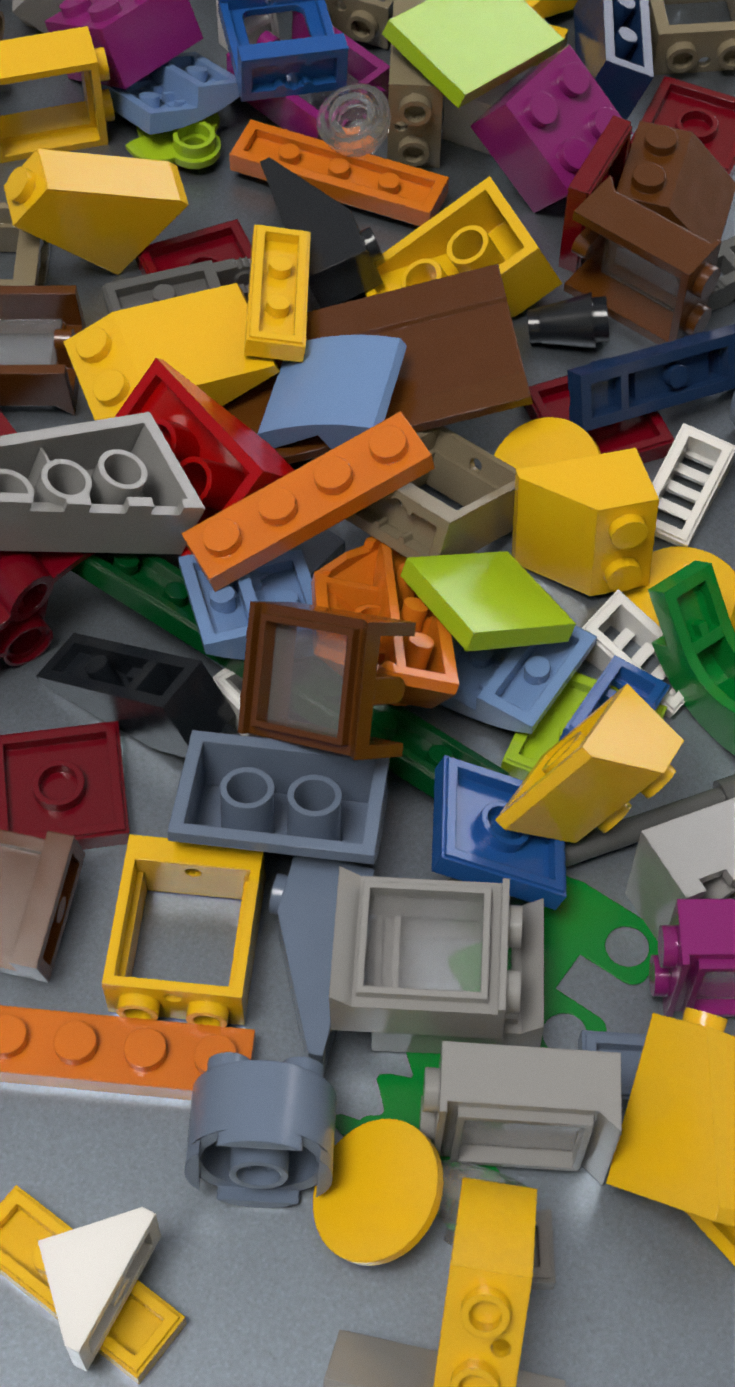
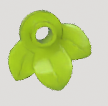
M215 113L186 127L151 135L136 126L139 137L128 142L126 150L135 158L169 161L192 170L208 167L215 163L221 155V141L216 134L220 125V117L218 113Z

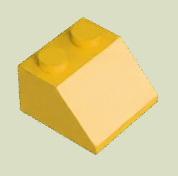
M631 448L516 469L512 556L527 570L588 596L616 592L618 589L624 592L632 588L648 586L659 498L637 449Z
M627 683L541 756L495 821L504 830L577 843L596 827L603 833H606L629 812L632 807L629 801L641 792L649 799L671 780L676 773V769L670 763L684 740Z

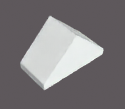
M144 1207L38 1241L65 1347L73 1365L86 1372L161 1238L156 1213Z

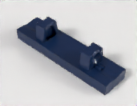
M735 324L706 332L694 333L681 339L612 358L596 360L587 365L567 370L570 394L569 421L579 425L585 431H590L734 389Z

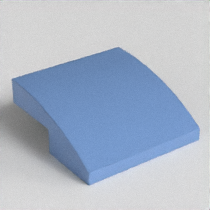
M197 52L180 53L151 72L149 77L140 79L126 89L102 85V90L109 89L114 111L149 135L172 131L201 121L217 113L240 96L235 75Z
M338 335L306 340L303 363L282 361L258 435L273 448L318 435L332 450L384 421L407 345L401 338L381 335Z
M301 549L278 556L216 592L192 554L178 557L180 571L205 654L245 660L250 601L298 602L312 605V578ZM299 627L296 658L317 656L314 629Z
M575 625L569 642L466 652L454 638L453 648L459 687L455 696L442 702L440 705L483 723L511 731L532 734L595 646L597 636Z

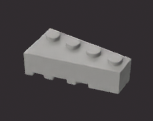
M150 412L0 436V551L182 554L186 543L181 533L197 525L205 510L202 501Z
M735 797L641 831L625 894L657 941L660 925H669L677 899H735Z

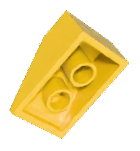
M489 176L383 253L384 258L375 262L383 284L364 293L368 297L498 264L510 315L513 318L563 283Z
M237 283L111 312L64 341L94 420L114 418L155 358L166 361L221 406L280 372L274 359L244 355L247 300Z

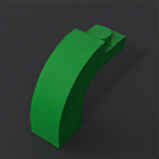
M695 560L648 589L663 633L661 637L651 643L675 692L679 691L684 697L683 700L685 701L684 705L720 745L735 756V631L731 624L712 563Z

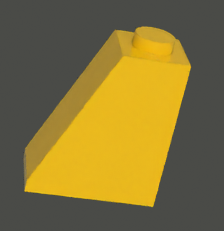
M37 149L22 166L13 170L4 184L5 195L14 227L116 275H119L189 205L178 167L169 161Z
M685 1007L682 1020L653 1013L624 1115L622 1133L613 1155L606 1184L711 1221L735 1227V1036L724 1033L728 1019L704 1011Z

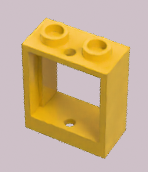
M88 26L0 41V85L81 72L85 100L1 115L0 164L29 159L37 149L69 152L109 144L106 122L115 121V115L109 89L102 90L101 81L110 80L108 62L104 47L94 48Z
M129 834L102 979V988L108 1012H115L120 1017L150 1020L165 1017L185 1019L191 1024L226 1027L227 1024L245 1025L266 881L264 852L168 841V838ZM147 890L241 899L229 987L132 977Z
M462 1177L433 1387H516L533 1278L537 1189Z

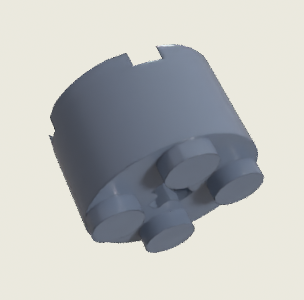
M222 1052L210 1057L207 1071L197 1078L192 1089L184 1168L187 1181L199 1190L200 1179H203L217 1186V1200L233 1205L254 1208H280L299 1204V1192L316 1185V1197L325 1193L330 1188L333 1180L337 1097L332 1085L324 1079L323 1064L318 1060L303 1056L291 1057L283 1062L249 1060L246 1056L234 1052Z

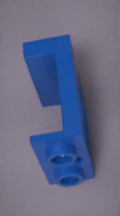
M218 0V13L242 102L346 89L349 48L344 33L335 34L325 0ZM297 11L303 14L310 37L249 44L243 21L246 17Z

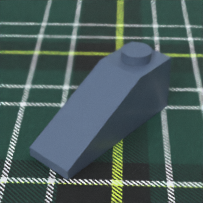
M294 855L289 874L278 873L275 878L269 901V913L278 915L279 942L304 1057L313 1058L323 1064L325 1077L337 1030H331L329 987L339 866L360 876H374V869L336 860Z

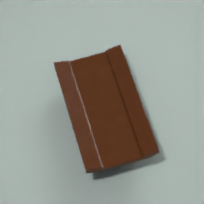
M498 264L307 312L306 340L338 335H381L401 338L407 345L385 420L401 411L415 432H421L533 404ZM274 359L280 370L283 360ZM278 373L222 407L258 434ZM318 435L274 448L288 464L316 458L331 450Z

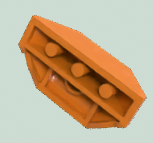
M369 536L365 539L363 546L346 551L314 572L311 581L312 605L416 622L415 636L380 637L377 674L401 677L404 681L405 692L403 698L399 703L391 705H413L432 709L455 696L459 687L452 635L400 576L407 558L373 536ZM314 630L316 654L343 676L347 635Z

